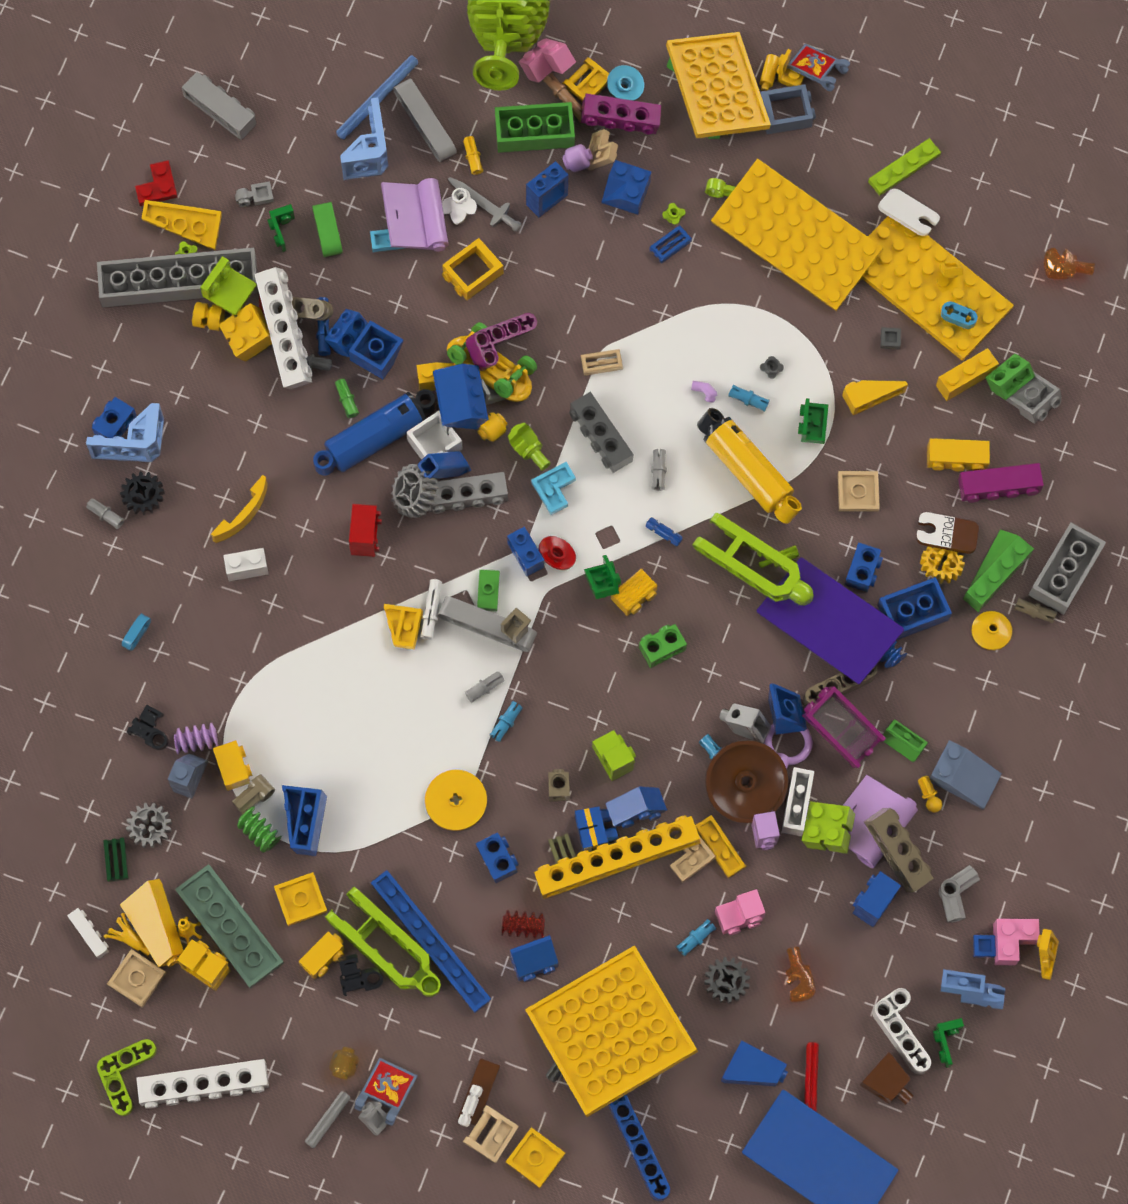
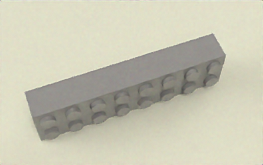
M243 248L97 262L102 307L204 298L200 287L222 256L229 260L230 267L256 283L254 275L257 273L255 249ZM258 286L254 289L252 294L259 293Z

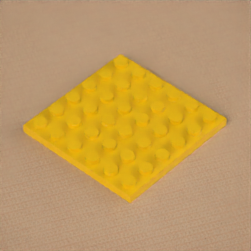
M635 945L525 1009L586 1117L698 1052Z

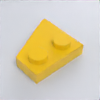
M1043 929L1042 935L1038 936L1037 947H1039L1042 979L1051 980L1059 941L1052 930Z

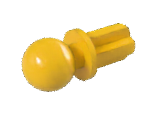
M928 776L918 779V784L923 793L922 798H927L926 808L932 813H937L942 809L941 799L935 796L938 791L934 790Z

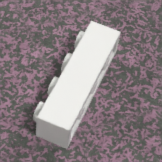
M77 908L67 915L98 960L109 952L107 949L109 946L105 941H101L100 938L102 936L98 931H94L93 923L90 920H86L85 917L87 915L83 910L80 911Z

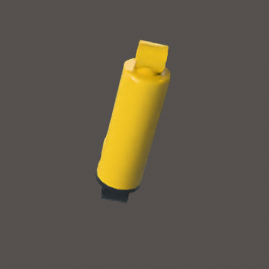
M709 408L697 422L698 429L705 434L704 442L767 513L774 512L779 521L785 524L790 523L802 509L799 500L792 496L794 489L730 417L724 418L719 410Z

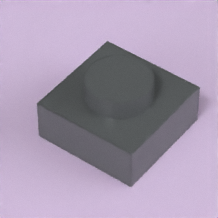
M881 327L880 348L900 350L901 328Z

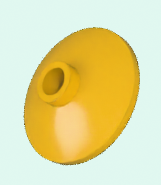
M986 611L975 618L971 632L973 639L980 647L987 650H998L1006 646L1010 641L1012 626L1003 614L995 611ZM995 626L996 631H991L989 627Z

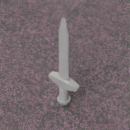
M451 177L448 178L449 182L456 189L464 188L468 190L471 199L475 200L477 205L493 215L490 222L492 227L503 221L512 227V230L515 232L521 229V222L515 221L507 215L510 203L507 202L498 208L465 183Z

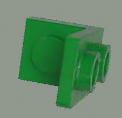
M291 204L269 211L270 219H267L270 230H275L276 235L273 237L276 246H281L282 252L286 251V246L278 224H287L295 219Z
M962 1018L939 1023L933 1031L934 1040L936 1043H939L941 1049L939 1051L940 1061L942 1064L945 1063L946 1068L951 1067L953 1063L945 1034L947 1033V1036L959 1034V1030H962L964 1027Z

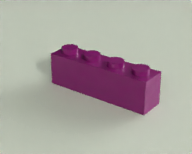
M1040 463L961 472L958 478L961 499L969 503L978 502L980 499L996 500L1004 496L1015 498L1021 494L1033 496L1041 492L1044 486Z

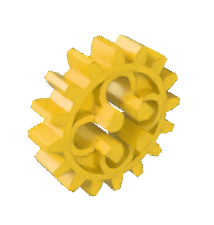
M928 546L921 556V571H926L925 577H936L940 584L943 583V580H946L949 584L951 579L956 581L963 572L965 562H962L963 555L958 556L959 552ZM943 556H947V559L944 561L941 571H937L938 566H940L942 562Z

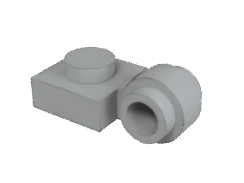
M270 181L252 184V191H248L247 188H240L235 194L236 203L240 207L249 206L253 199L255 205L274 202Z

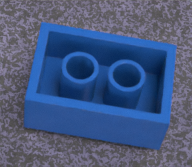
M936 577L881 597L877 604L880 612L904 628V632L898 639L949 621L952 614Z

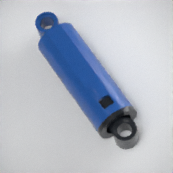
M423 389L414 398L410 392H407L326 440L324 443L326 450L318 451L313 457L316 472L322 476H327L333 472L334 467H337L341 472H345L407 435V431L426 419L425 415L434 412L436 408L434 393L428 389ZM425 399L431 401L427 405L421 403ZM323 460H327L329 462L325 466L319 465V463Z

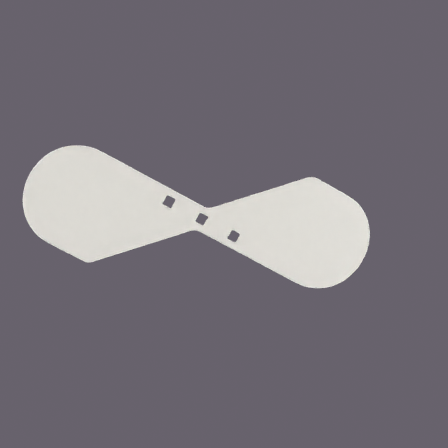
M712 304L697 307L607 345L601 352L620 349L623 370L592 374L584 395L591 391L634 454L633 462L612 473L610 468L606 469L601 461L602 457L599 452L595 453L592 449L591 440L582 434L578 421H573L556 465L557 467L567 462L576 477V481L560 489L568 502V507L550 515L542 502L530 533L538 550L542 539L548 536H556L568 542L576 554L575 564L570 569L559 570L549 566L544 561L548 574L534 581H529L512 553L442 584L436 616L438 617L439 610L446 596L451 597L465 590L468 591L474 606L477 607L479 570L500 571L497 611L489 612L507 618L517 607L531 619L528 627L532 628L541 602L551 589L584 575V569L602 565L603 555H607L609 561H615L663 540L664 538L654 533L655 530L651 531L646 528V523L651 517L658 520V523L661 522L672 529L674 533H678L712 518L715 513L721 514L755 499L704 442L705 434L698 429L697 422L709 408L719 410L724 418L730 417L787 482L796 478L809 467L825 445L801 442V435L798 434L799 422L803 423V416H800L801 404H805V399L809 398L810 403L829 405L825 443L830 434L835 413L832 381L817 349L807 337L786 320L765 310L740 304ZM617 356L599 358L597 361L617 358ZM770 356H774L784 366L783 371L778 372L774 379L768 378V374L760 370V365L765 363ZM693 381L709 383L717 391L715 401L707 402L705 401L706 395L703 392L691 390ZM733 384L744 390L754 391V394L769 399L766 411L764 412L751 405L746 406L744 402L729 397L728 395ZM592 415L584 417L586 420L594 419ZM603 431L595 432V434L598 436H603L605 434ZM612 446L606 448V450L609 452H613L616 450ZM658 449L659 457L660 449L666 450L665 467H667V472L664 476L665 489L661 491L659 490V483L658 491L652 489L653 473L651 472V467L653 466V450ZM613 526L620 542L603 549L595 533ZM428 591L403 601L396 606L422 609L424 615ZM385 610L275 659L260 670L243 688L230 711L224 731L223 745L235 740L238 746L243 745L246 754L243 761L245 765L249 764L253 775L249 777L250 782L256 776L262 774L275 788L272 796L264 802L260 801L255 806L253 814L260 812L261 815L258 820L266 818L264 826L272 824L269 831L272 832L277 829L278 832L275 837L282 836L280 840L290 844L282 785L321 789L327 795L317 852L334 853L368 847L431 819L425 806V794L429 784L436 776L449 770H464L476 776L490 739L489 734L494 729L523 651L447 622L438 617V622L434 627L433 640L420 638L423 625L421 620L415 650L395 647L388 626ZM495 672H500L504 682L491 689L489 694L485 693L471 703L465 691L480 683L479 680L483 681ZM248 784L232 789L236 797L248 788ZM453 796V800H450V802H454L455 805H458L459 801L462 799H458L457 796Z

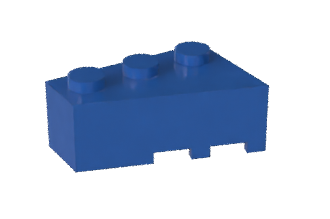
M282 785L290 848L296 854L316 856L327 795L321 789Z

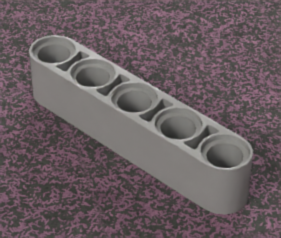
M408 79L393 87L396 97L436 159L442 162L457 154L452 140L413 80Z
M450 596L445 597L438 613V617L447 622L524 652L530 651L537 635L535 630L528 627V632L516 644L501 631V623L506 618Z

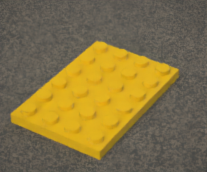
M740 32L667 40L666 47L696 138L767 130L770 128L771 124Z

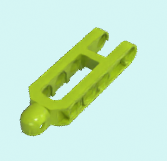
M715 513L709 522L723 530L725 535L734 540L727 551H722L699 536L692 544L699 553L775 602L791 599L799 605H808L813 600L812 587L800 579L797 563L719 513ZM741 545L744 547L746 545L757 552L759 557H765L774 563L776 568H782L790 576L783 585L776 586L733 558V555Z
M353 886L346 895L369 919L357 931L345 920L342 921L332 909L325 916V919L400 989L417 988L427 997L436 996L440 992L441 984L438 977L430 971L429 954ZM378 926L420 964V969L412 978H404L391 962L388 963L381 957L376 948H371L365 942V939Z

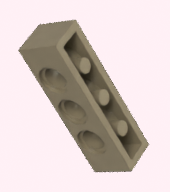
M882 808L864 821V824L906 892H915L934 879L931 875V868L926 862H923L920 857V850L911 842L910 834L900 824L899 816L895 810ZM889 826L892 829L891 836L887 834V829ZM899 844H901L903 848L901 854L898 852ZM910 862L913 863L912 871L908 868Z

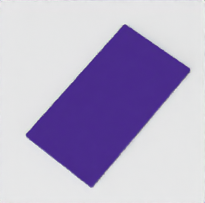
M800 557L796 562L799 568L800 579L812 587V602L808 605H799L791 599L775 602L767 597L756 612L860 685L904 632V628ZM787 573L783 577V579L778 583L777 586L783 585L785 583L787 578L790 576L789 573Z

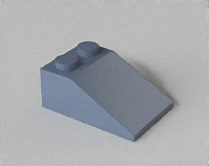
M949 740L930 776L932 784L984 810L1002 773L968 749Z

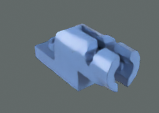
M943 969L941 992L961 994V1003L975 1004L982 1007L990 1005L994 1009L1003 1010L1004 987L985 983V975Z

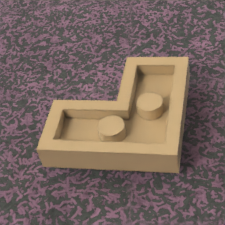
M605 129L592 133L589 149L592 152L593 159L590 160V166L586 168L589 171L613 163L616 159L618 145L614 142L609 143L610 132Z
M681 832L675 835L674 839L680 838L682 835ZM701 837V844L684 849L683 851L686 854L670 865L682 883L716 859V856Z

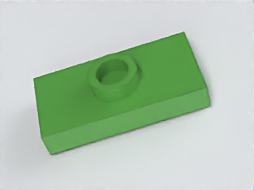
M479 570L477 607L486 611H497L500 571Z

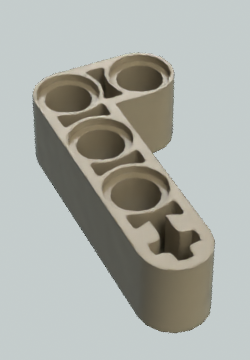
M877 665L872 669V674L868 675L860 685L855 682L853 684L846 683L844 678L847 676L840 672L810 687L805 693L804 705L807 706L811 701L815 702L814 699L810 700V696L812 695L813 698L817 697L818 693L825 687L835 686L843 695H846L872 682L877 673ZM830 697V700L826 704L834 701L835 699L833 697Z

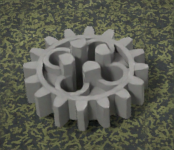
M144 803V808L142 809L136 806L137 812L131 811L132 819L128 818L126 820L130 824V826L126 827V830L131 832L129 834L130 839L135 838L134 842L136 845L142 842L143 848H146L147 844L154 848V843L156 842L162 845L161 839L167 840L166 832L172 831L167 826L172 824L171 819H167L170 816L169 813H163V806L156 809L155 803H152L151 807ZM150 813H155V816L151 817V822L153 826H149L148 829L150 832V836L148 838H143V835L147 834V829L145 825H149L150 823L148 815ZM139 820L144 823L136 826V822ZM159 825H162V826H163V828H162L161 830H156V829L154 828V826H155V827H158Z

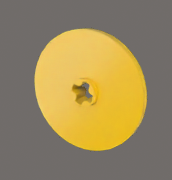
M449 770L439 774L431 781L425 794V806L429 817L438 826L451 831H461L474 826L482 818L487 806V794L483 784L475 775L464 770ZM453 796H457L458 799H462L459 801L458 805H455L454 802H450V800H453Z

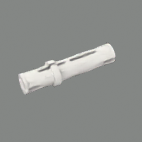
M437 579L430 580L425 614L422 615L421 619L423 625L420 638L424 640H433L434 627L438 622L436 615L442 581Z

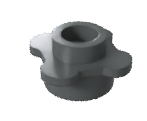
M774 356L768 357L765 363L760 365V370L766 372L770 379H774L776 374L784 369L783 364H780L779 360Z

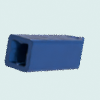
M460 451L427 454L418 463L421 472L432 471L431 474L424 472V477L429 479L458 477L471 471L468 462Z

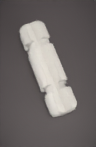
M472 1085L470 1089V1095H468L462 1110L463 1114L460 1115L458 1123L462 1126L468 1127L471 1122L470 1117L473 1116L479 1101L478 1097L481 1096L483 1091L480 1086Z

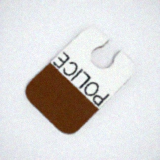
M924 512L920 515L918 525H930L934 527L935 532L928 534L917 530L916 540L919 544L965 554L975 552L979 526L976 522Z

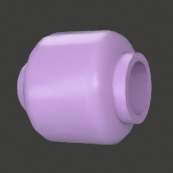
M582 144L567 148L565 155H563L565 167L572 172L588 168L590 160L593 159L591 150L589 148L586 149Z

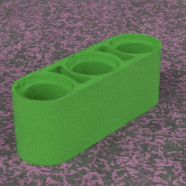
M332 202L313 205L312 208L323 256L329 257L343 254Z

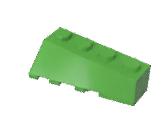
M1000 529L963 600L979 612L1028 560L1034 548L1020 536Z

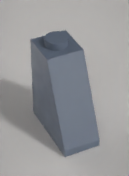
M187 754L177 759L168 777L173 792L192 799L208 760L192 754Z

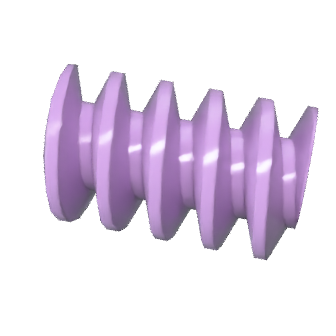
M210 723L209 729H206L205 725L202 724L201 730H198L196 725H194L192 732H190L188 726L185 727L184 733L181 732L180 728H177L176 734H174L177 754L180 753L181 748L184 753H187L189 746L193 752L196 751L197 745L201 751L204 750L205 744H207L209 749H212L213 743L218 747L216 728L213 723Z

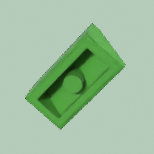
M895 719L883 734L886 738L883 742L912 762H915L928 744L927 741Z

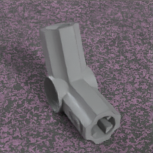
M970 865L950 879H946L939 888V896L942 898L947 923L958 922L966 918L960 894L980 881L978 873ZM951 886L954 889V893H946L944 887Z

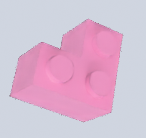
M547 38L539 41L537 46L525 53L519 61L528 79L538 83L552 71L563 74L576 63L565 43Z
M756 889L738 895L735 901L717 906L715 914L723 935L727 933L734 935L741 932V928L748 926L749 929L761 925L760 922L763 921L765 910Z
M996 919L993 923L996 947L995 965H1016L1020 961L1019 945L1037 944L1038 936L1040 935L1039 919Z

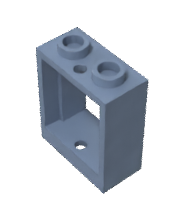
M805 84L760 92L771 124L770 128L766 130L767 134L812 127L816 116L814 108L810 106L812 101L811 93L807 91ZM801 96L805 115L779 120L774 119L770 101Z

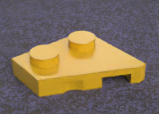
M384 604L394 646L415 650L423 615L422 609Z

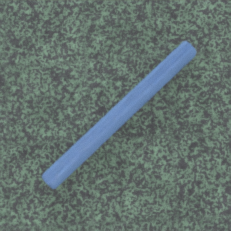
M413 55L409 56L336 131L337 136L345 139L369 114L368 106H371V98L378 97L380 103L393 90V87L398 85L418 64V60Z

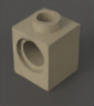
M554 769L552 772H548L549 801H570L569 772H565L563 769ZM562 781L564 787L560 789L555 788L553 783Z

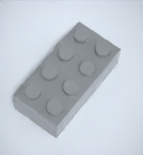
M1070 522L1028 595L1064 615L1106 542Z

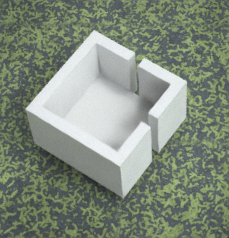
M437 411L406 432L407 441L421 460L427 454L461 451L463 449L462 440L454 429L442 426L440 411Z

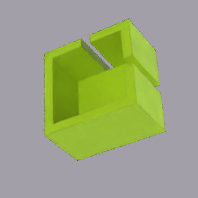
M810 801L802 842L807 848L825 851L827 848L832 852L847 854L851 839L848 831L852 832L856 814L849 806Z

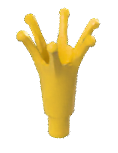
M121 913V917H118L116 922L123 932L109 928L108 934H105L104 938H112L124 942L133 949L140 950L148 956L150 953L140 936L129 925L125 913Z
M187 916L185 919H180L178 925H176L179 938H185L187 945L190 942L189 938L193 935L198 939H202V936L195 932V927L200 926L201 923H191L188 921Z

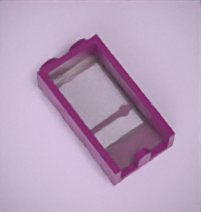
M835 686L825 687L818 693L819 698L815 702L811 701L804 708L805 713L802 717L853 768H859L861 766L859 764L865 756L872 754L873 748L886 738Z

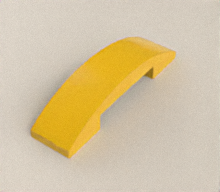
M264 475L250 489L253 498L231 523L223 520L211 533L212 540L215 543L228 539L238 533L256 515L267 491L268 483Z

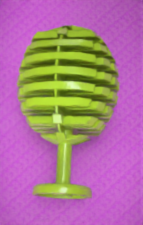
M468 0L467 15L472 32L485 51H494V55L482 57L474 64L473 77L480 85L491 90L502 91L511 89L518 83L519 70L511 60L505 58V54L528 52L534 43L538 41L549 16V0Z

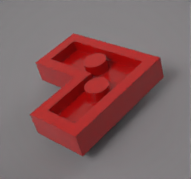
M169 160L150 164L154 182L135 186L140 206H144L145 200L161 202L178 198Z

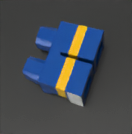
M598 806L575 811L574 816L583 851L588 850L590 852L599 845L618 839L616 827L604 828L603 823L612 821L608 809L600 810Z

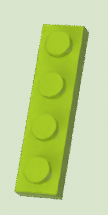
M929 138L870 177L868 183L881 196L939 157L941 151Z

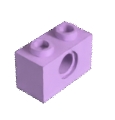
M775 811L754 815L751 826L756 849L769 850L774 848L780 836Z

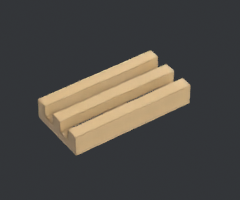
M620 349L581 355L584 376L623 370ZM617 356V358L586 363V360Z

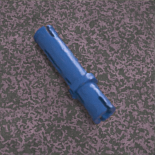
M326 297L317 298L329 302V299ZM329 319L325 321L317 320L318 332H316V338L318 339V354L320 356H328L331 353L330 346L324 339L329 333Z

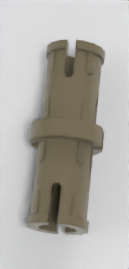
M1018 598L1014 610L1031 615V618L1035 619L1037 617L1052 624L1057 614V611L1044 608L1037 602L1033 604L1021 598Z

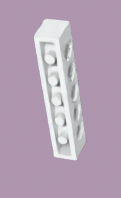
M274 267L254 274L283 388L294 389L312 383V370L307 364L306 358L308 355L302 344L301 339L303 335L297 325L298 315L292 305L293 296L291 291L288 290V276L283 269ZM275 286L278 287V291L276 294L273 293V289ZM282 304L283 309L281 313H278V307ZM287 323V330L283 332V326ZM292 342V349L288 351V344ZM296 361L297 368L293 370L292 365Z
M265 1059L137 1077L139 1104L145 1106L146 1109L156 1108L161 1103H166L168 1106L177 1105L181 1100L198 1102L201 1101V1097L208 1096L209 1099L222 1098V1094L229 1093L230 1096L243 1095V1091L249 1090L252 1093L264 1092V1088H269ZM248 1073L251 1075L250 1082L246 1084L241 1083V1076ZM222 1077H229L230 1083L227 1086L222 1087L219 1085V1080ZM201 1080H208L209 1085L206 1089H198V1083ZM180 1083L187 1084V1090L183 1093L177 1092V1086ZM159 1086L166 1087V1092L162 1096L155 1094Z

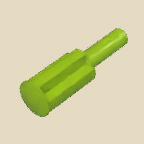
M795 545L779 551L789 559L799 557V552ZM766 559L758 564L762 568L773 563Z

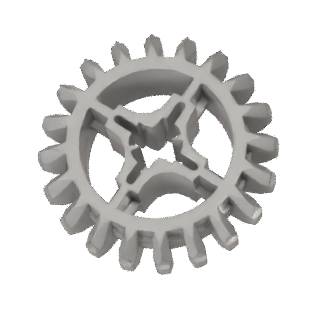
M408 464V466H403L402 471H398V477L394 478L395 483L391 485L393 491L390 493L393 495L391 502L394 503V508L398 510V513L409 518H417L426 515L427 511L431 510V505L435 504L434 498L437 497L436 490L438 487L435 484L438 480L435 478H425L424 472L431 474L432 471L421 472L418 464Z

